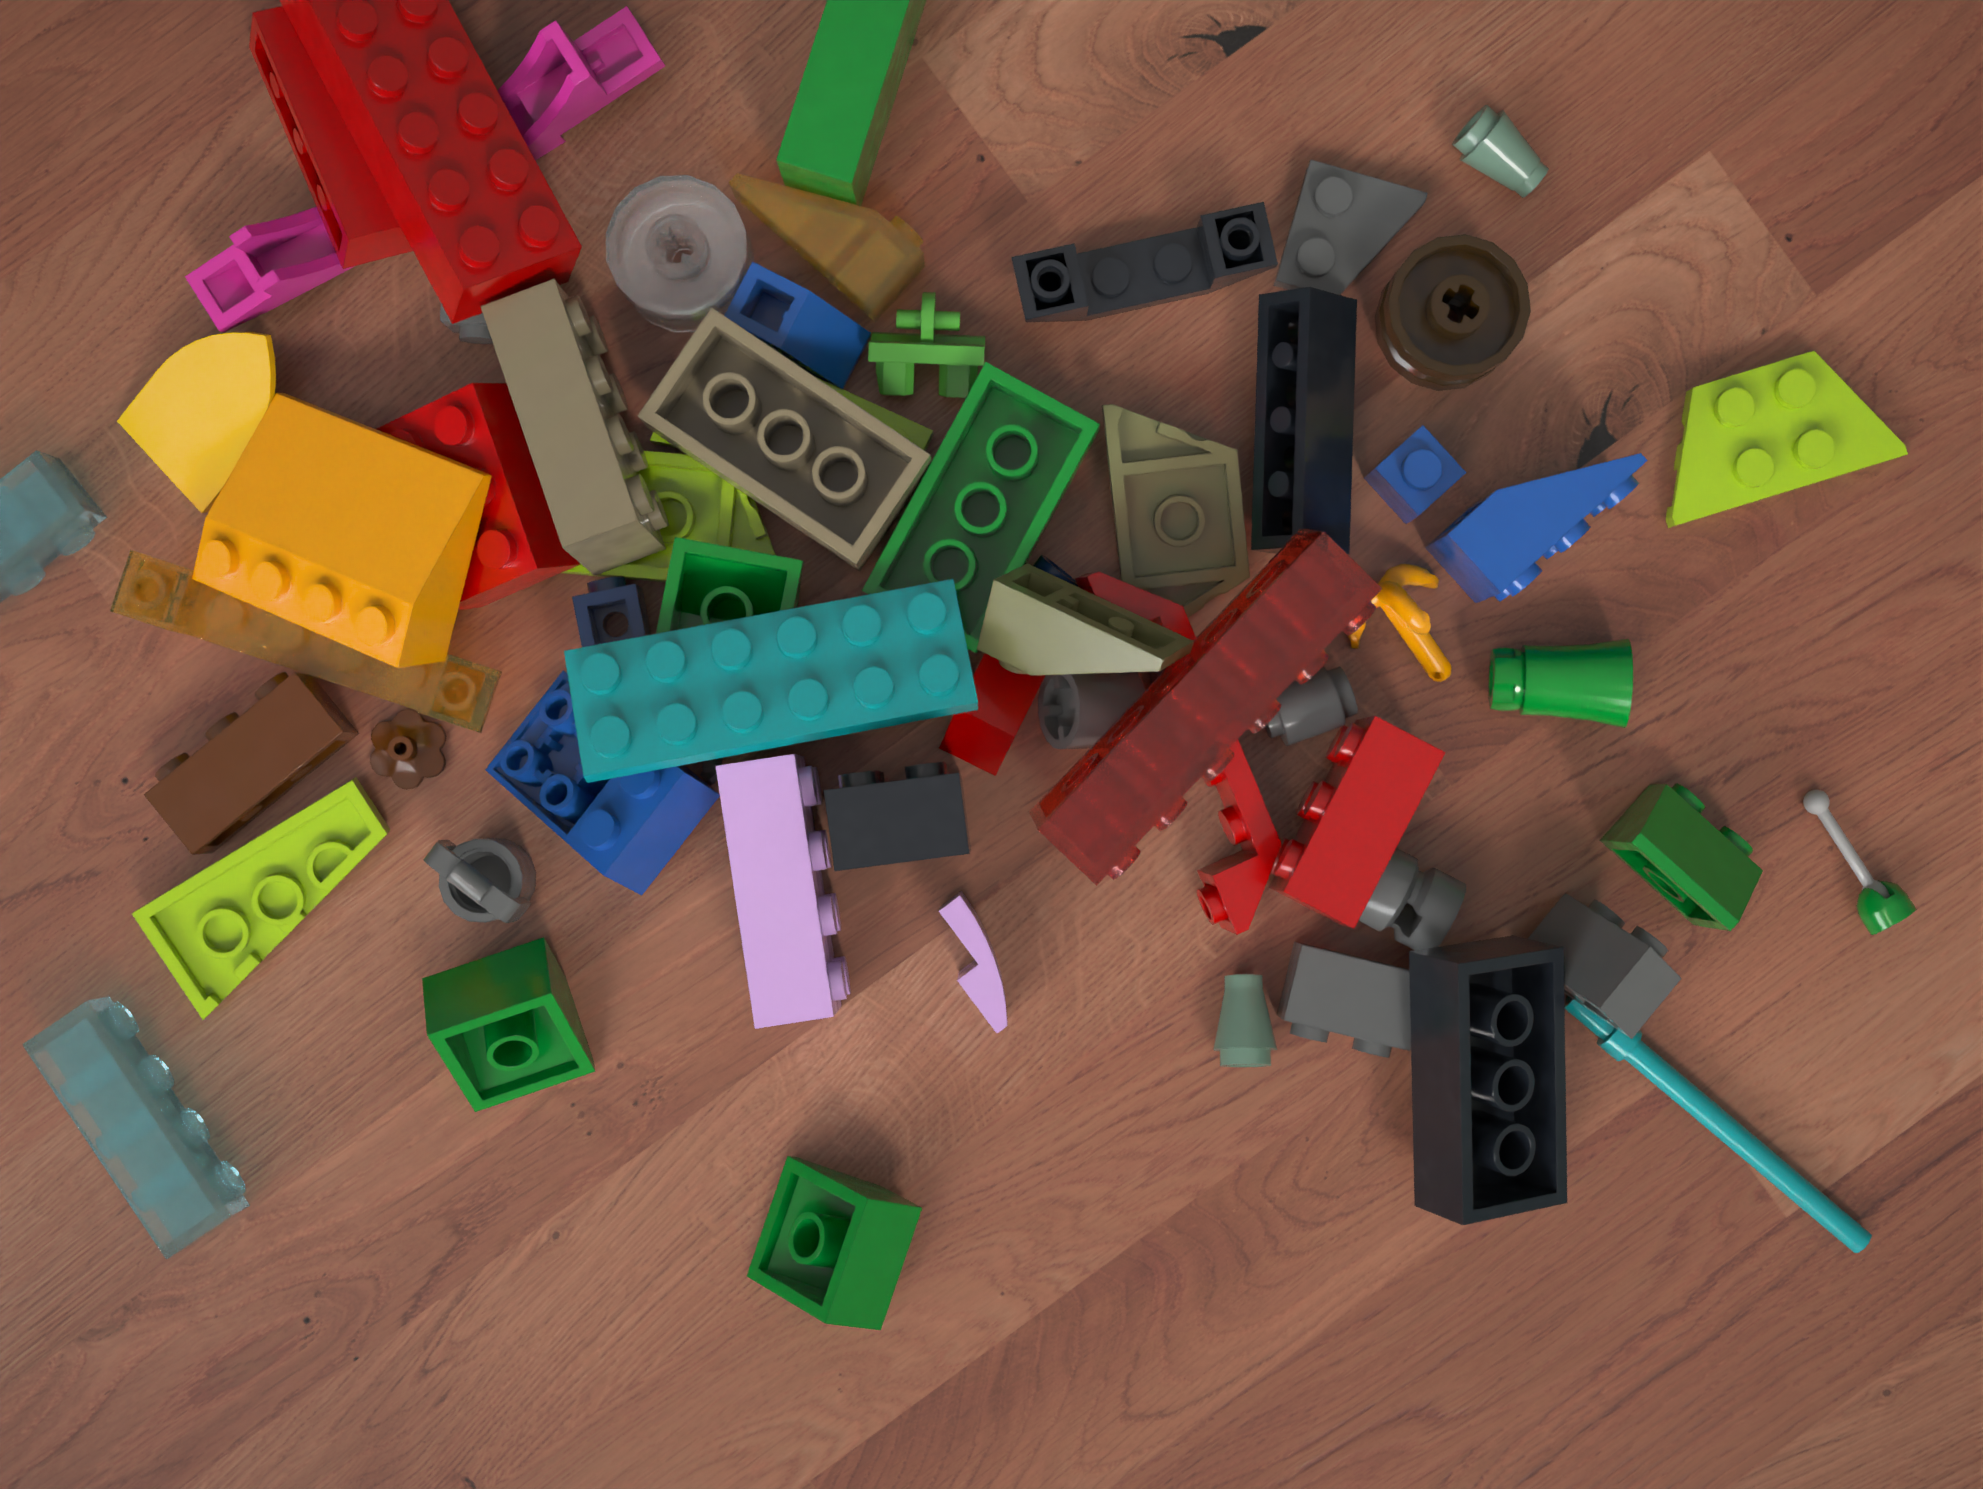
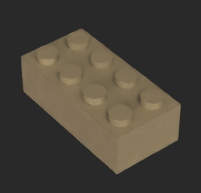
M555 279L481 306L562 548L593 575L601 574L665 550L666 547L659 529L669 526L668 519L655 490H648L639 472L642 469L648 468V462L637 434L634 431L628 432L619 412L627 410L628 405L614 373L608 374L600 357V354L608 352V347L595 316L589 317L580 297L577 295L569 298Z
M712 307L637 416L648 429L859 571H861L916 490L931 464V455Z

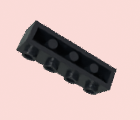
M1313 287L1259 294L1251 550L1293 557L1350 554L1357 299Z

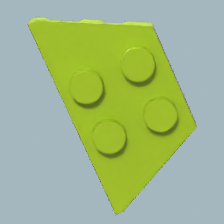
M1815 351L1807 352L1699 385L1686 391L1681 420L1684 425L1683 439L1677 445L1674 464L1677 476L1672 506L1667 508L1666 523L1668 528L1900 458L1907 455L1908 452L1905 444Z
M644 451L648 468L642 469L639 472L648 490H655L665 510L669 526L659 530L666 549L598 575H593L581 563L562 573L599 577L624 576L625 579L666 582L675 537L776 555L755 500L687 454Z

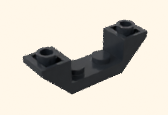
M1264 202L1201 215L1195 228L1078 254L1075 243L1011 257L1025 322L1088 321L1206 295L1273 269L1278 265Z

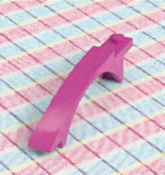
M626 6L574 41L555 20L539 31L531 49L521 64L497 91L536 161L566 142L562 136L563 133L664 68L665 64L630 9ZM313 207L283 218L242 227L229 236L233 242L232 246L186 275L185 278L217 329L224 333L294 299L353 267L342 268L317 207Z

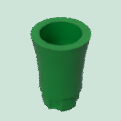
M1628 638L1593 644L1522 645L1521 650L1514 648H1494L1491 650L1488 673L1490 709L1498 711L1519 709L1520 715L1555 716L1589 720L1622 728L1627 726L1633 693V654L1631 642Z

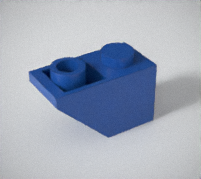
M753 261L724 315L811 375L841 389H844L871 337V332L813 292Z

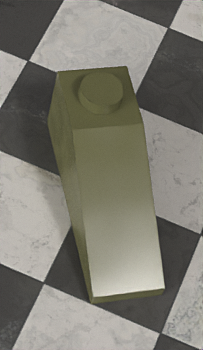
M1027 563L993 580L977 650L998 659L999 664L1006 670L1031 676L1155 672L1163 670L1190 654L1194 641Z

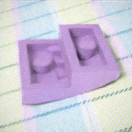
M960 891L939 909L940 914L975 959L959 971L957 981L995 1032L999 1033L1008 1026L1001 971L986 930L963 892Z

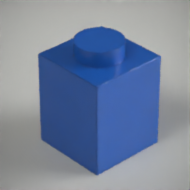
M1422 425L1367 474L1364 479L1398 517L1407 524L1424 512L1466 474V471Z

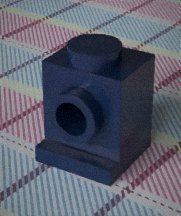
M624 576L591 581L587 583L589 593L572 596L582 647L652 635L643 589L637 584L626 585ZM615 614H624L628 620L627 631L622 636L612 637L607 630L609 618Z

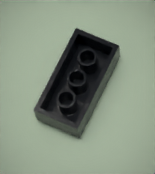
M1512 935L1409 951L1414 1206L1460 1225H1468L1567 1203L1564 947Z

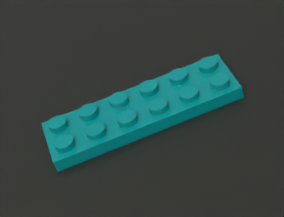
M953 579L564 651L582 771L587 783L978 710V699Z

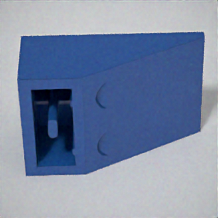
M1642 453L1498 489L1470 506L1425 548L1475 603L1493 596L1501 602L1509 595L1513 597L1543 571L1535 563L1541 556H1544L1547 560L1557 551L1560 553L1564 552L1591 528L1584 520L1589 513L1595 517L1606 507L1608 509L1614 507L1632 492L1639 484L1632 474L1648 460Z
M564 670L485 769L603 876L641 896L720 796L718 792L707 785L685 765L587 783L582 771L568 674Z

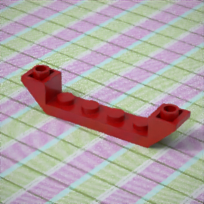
M1102 572L1081 575L1075 578L1079 588L1194 641L1190 654L1166 667L1176 691L1169 694V698L1180 724L1184 728L1191 726L1200 750L1194 752V759L1201 777L1208 787L1216 785L1225 807L1218 811L1221 826L1233 846L1240 844L1242 848L1239 852L1197 870L1204 886L1197 890V896L1204 914L1212 925L1219 923L1222 929L1236 935L1249 930L1282 844L1184 607Z

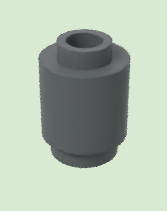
M1320 666L1265 686L1267 700L1258 703L1259 714L1268 736L1271 739L1280 736L1286 746L1345 725V718L1358 714L1352 687L1340 666L1328 671L1324 666Z

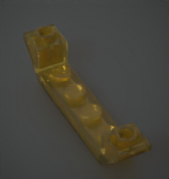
M130 550L110 609L111 612L172 632L190 635L482 733L502 671L447 653L446 660L443 662L396 668L192 579L193 569Z

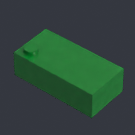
M827 0L776 159L788 193L859 214L926 0Z
M985 362L862 591L869 595L953 579L967 649L974 653H979L980 650H977L993 580L1028 563L1095 440L1100 424Z

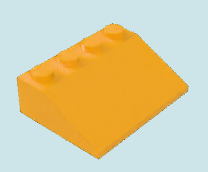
M276 393L205 517L192 579L396 668L443 662L446 660L492 475L291 395Z

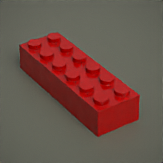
M279 0L452 324L482 314L481 306L549 280L555 279L559 285L569 281L582 245L449 0Z

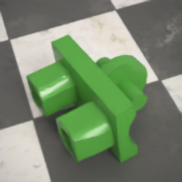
M936 292L922 293L921 310L897 309L896 328L921 329V334L872 332L871 340H869L868 362H876V376L879 392L882 395H912L914 393L915 363L940 364L939 396L966 398L976 381L978 366H984L986 336L935 334V330L960 331V312L936 311Z

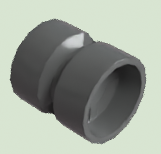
M1396 848L1359 921L1377 931H1382L1389 926L1394 928V939L1413 950L1439 947L1460 910L1466 893V884L1433 867L1425 872H1421L1418 867L1417 858Z

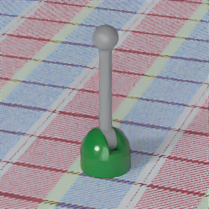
M1811 790L1804 796V808L1809 813L1819 817L1862 884L1863 888L1858 895L1856 908L1861 921L1870 935L1886 930L1917 910L1907 893L1898 884L1873 879L1828 809L1830 804L1828 795L1822 790Z

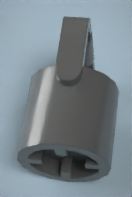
M1167 668L1161 671L1149 672L1152 725H1154L1156 745L1131 746L1137 742L1142 734L1147 716V699L1144 684L1138 672L1046 675L1038 695V716L1046 741L1056 749L1108 748L1109 758L1155 757L1173 752L1177 744L1175 728L1177 717L1169 698V694L1174 692V685L1171 684V677Z
M479 838L461 843L458 846L450 840H438L423 859L427 865L439 873V889L444 903L455 915L469 922L486 923L495 920H501L504 923L515 922L522 917L531 904L529 901L536 887V870L532 858L520 845L508 839Z

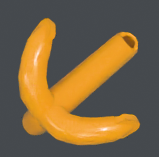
M1399 564L1387 569L1379 583L1361 589L1350 603L1346 616L1345 630L1351 641V648L1359 649L1360 637L1366 626L1369 613L1374 608L1380 606L1427 675L1437 682H1442L1450 677L1451 664L1429 633L1431 628L1429 615L1402 588L1404 585L1435 589L1438 587L1439 582L1437 576L1417 565Z

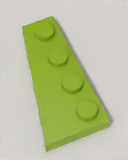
M357 777L140 907L132 915L202 1020H204L391 830Z

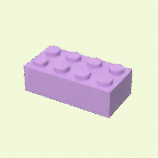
M796 754L716 766L755 1029L834 1017L842 1006L841 1000L847 999V995L851 994L846 958L845 956L834 958L831 935L841 931V921L836 893H824L821 870L831 868L832 863L826 830L815 831L811 806L822 804L817 767L805 766L804 756Z

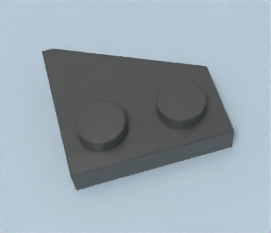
M1310 160L1273 286L1287 290L1313 287L1341 295L1411 217L1420 210L1426 201L1428 193Z

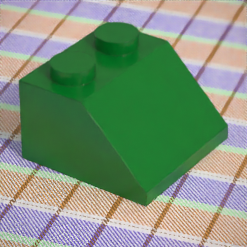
M675 537L656 634L798 608L803 560Z
M1675 783L1671 788L1667 784H1650L1599 841L1693 925L1731 931L1739 923L1763 872L1749 858L1753 852L1752 847L1730 828L1723 826L1720 830L1716 829L1701 815L1706 808L1705 805L1684 786Z
M544 937L422 978L427 1036L475 1112L596 1072L594 1060L566 976Z
M787 1156L747 1277L825 1324L881 1330L922 1207L880 1185L798 1157Z

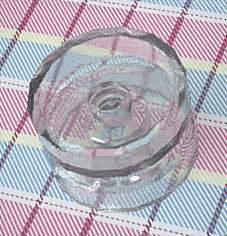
M689 175L659 176L636 186L616 206L606 231V262L618 288L625 295L628 302L648 322L673 332H695L711 307L725 315L752 261L755 262L754 248L735 204L715 185ZM681 250L692 251L691 255L682 253L680 263H673V258L677 252Z

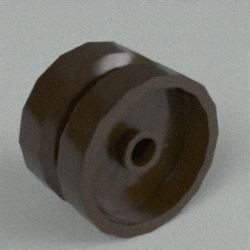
M1466 234L1437 237L1415 249L1382 290L1375 313L1377 343L1390 367L1410 383L1436 391L1465 388L1489 375L1508 358L1523 339L1531 313L1528 283L1515 260L1493 242ZM1450 309L1454 310L1457 314L1458 322H1453L1447 318Z

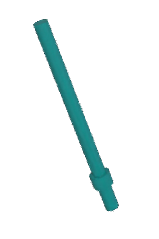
M1569 996L1565 999V1009L1599 1037L1597 1040L1598 1046L1616 1061L1625 1059L1851 1251L1859 1253L1869 1244L1872 1238L1870 1232L1641 1040L1643 1033L1640 1030L1631 1039Z

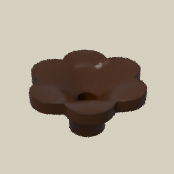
M401 710L394 717L393 721H382L372 730L371 740L376 748L370 758L372 769L380 776H391L393 782L399 788L408 790L418 787L424 777H436L444 770L446 759L441 749L446 742L445 730L437 723L425 722L424 717L416 710ZM404 743L407 749L404 754H401L400 746Z

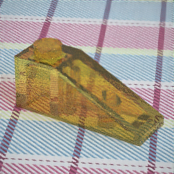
M736 173L728 182L735 199L874 322L881 317L925 267L924 252L919 249L923 243L922 238L898 216H895L889 222L876 210L739 173Z

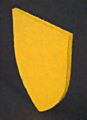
M229 332L211 335L182 347L160 366L117 420L123 429L201 513L207 512L212 507L275 396L276 367L271 335L256 332Z

